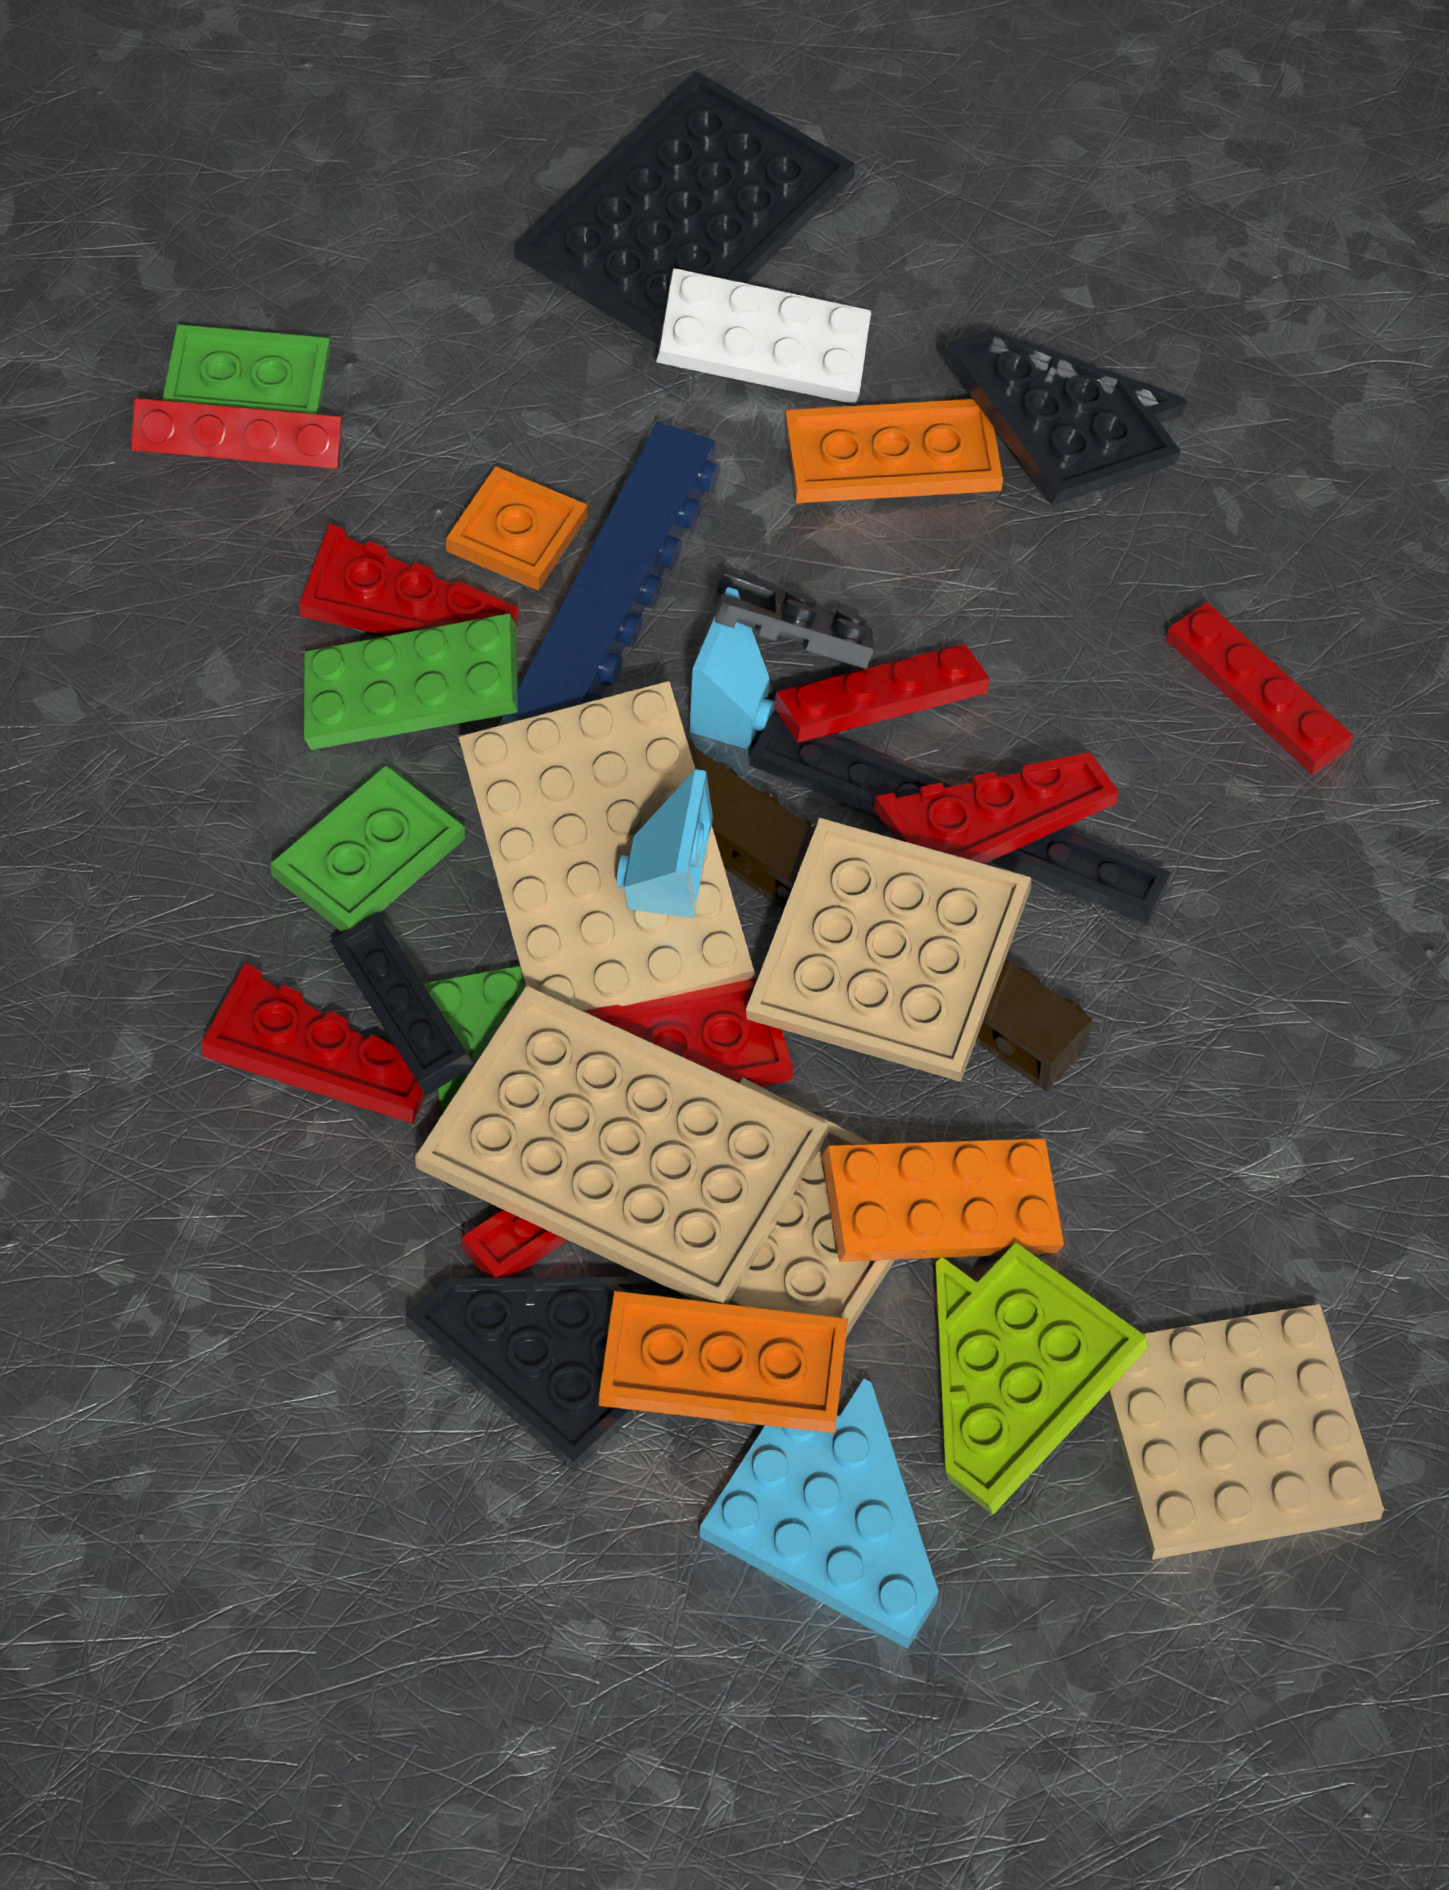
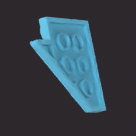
M866 1379L862 1380L841 1415H837L835 1434L765 1425L700 1525V1538L907 1649L937 1602L939 1591L872 1382Z

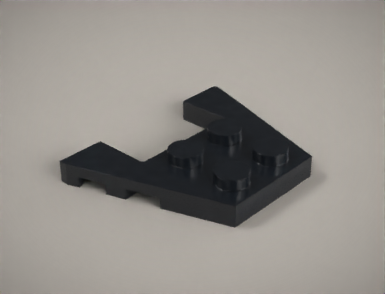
M724 565L716 588V593L722 595L715 612L716 623L734 628L736 622L757 629L756 634L760 637L776 641L779 635L803 644V649L867 669L874 651L872 629L865 626L867 621L865 618L843 609H837L836 613L816 605L817 601L807 595L792 590H787L786 592ZM727 587L738 590L741 600L724 594Z

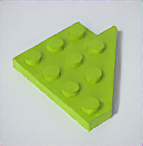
M1017 1242L978 1283L942 1256L936 1262L946 1474L950 1483L992 1515L995 1514L1149 1348L1145 1335Z

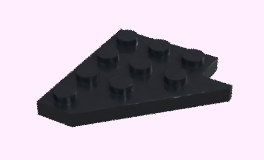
M992 330L961 338L947 344L943 354L944 359L1051 506L1176 464L1181 450L1161 423L1182 416L1188 404L1184 397Z
M645 1276L447 1278L406 1314V1326L574 1472L639 1412V1410L599 1406V1393L614 1291L681 1299L684 1295Z

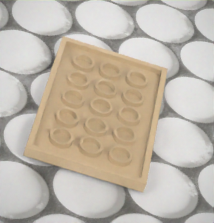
M670 681L459 736L526 986L576 1009L585 1011L611 1005L626 1006L755 978L754 968L712 825L694 918L629 910L625 890L617 888L619 861L621 855L630 856L634 835L695 770Z
M526 986L416 1154L415 1163L416 1169L691 1299L728 1304L828 1137L829 1124Z

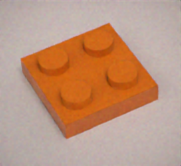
M495 466L446 537V552L539 591L588 518V505Z

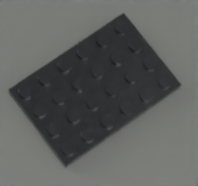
M697 72L515 244V258L659 345L673 268L746 284L854 177L855 163Z

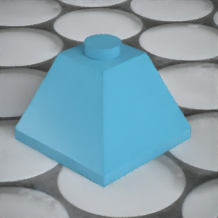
M727 587L724 594L741 600L738 590ZM714 617L692 670L690 733L751 750L758 731L763 732L771 716L774 714L775 701L768 700L769 675L752 628L736 622L734 628L716 623Z
M695 769L634 835L630 856L621 855L617 872V888L625 890L629 910L694 918L713 820L706 771Z

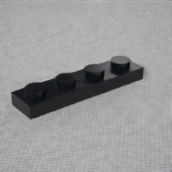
M378 912L330 940L425 1096L474 1067L464 1047Z

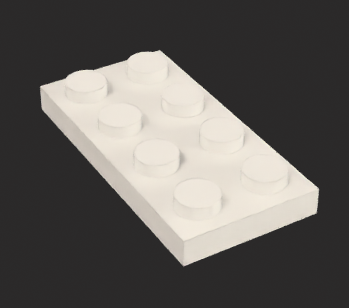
M673 268L656 362L856 404L860 393L871 310Z

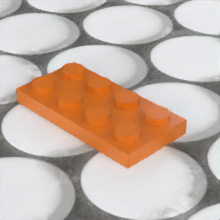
M974 399L785 410V430L796 503L1001 491L1003 475L995 429Z
M1046 1139L828 1146L822 1154L839 1262L940 1258L941 1256L943 1258L1004 1255L1016 1242L1032 1254L1058 1253L1064 1246Z
M614 1291L599 1393V1406L835 1434L848 1318Z

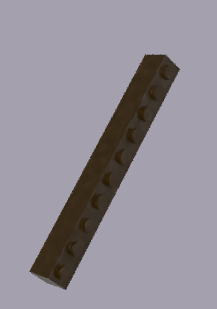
M686 736L695 769L704 770L707 773L713 815L712 828L724 869L784 910L816 825L809 820H801L786 810L769 792L757 790L738 777L734 769L728 764L721 761L716 762L697 749L695 744ZM1005 959L975 1043L1047 1092L1087 1049L1092 1018L1086 1015L1081 1006L1073 1000L1063 999L1042 985L1040 980L1031 971L1025 968H1017Z

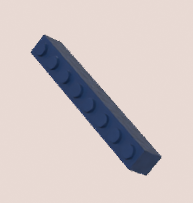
M656 423L517 690L518 713L504 715L499 726L602 699L601 694L605 686H614L621 671L623 662L621 654L626 645L633 647L637 642L643 623L641 615L645 607L653 608L661 592V576L665 568L672 570L675 567L681 552V537L685 530L692 531L698 521L701 511L700 499L703 493L711 494L716 486L720 474V464L714 462L715 440L667 424Z

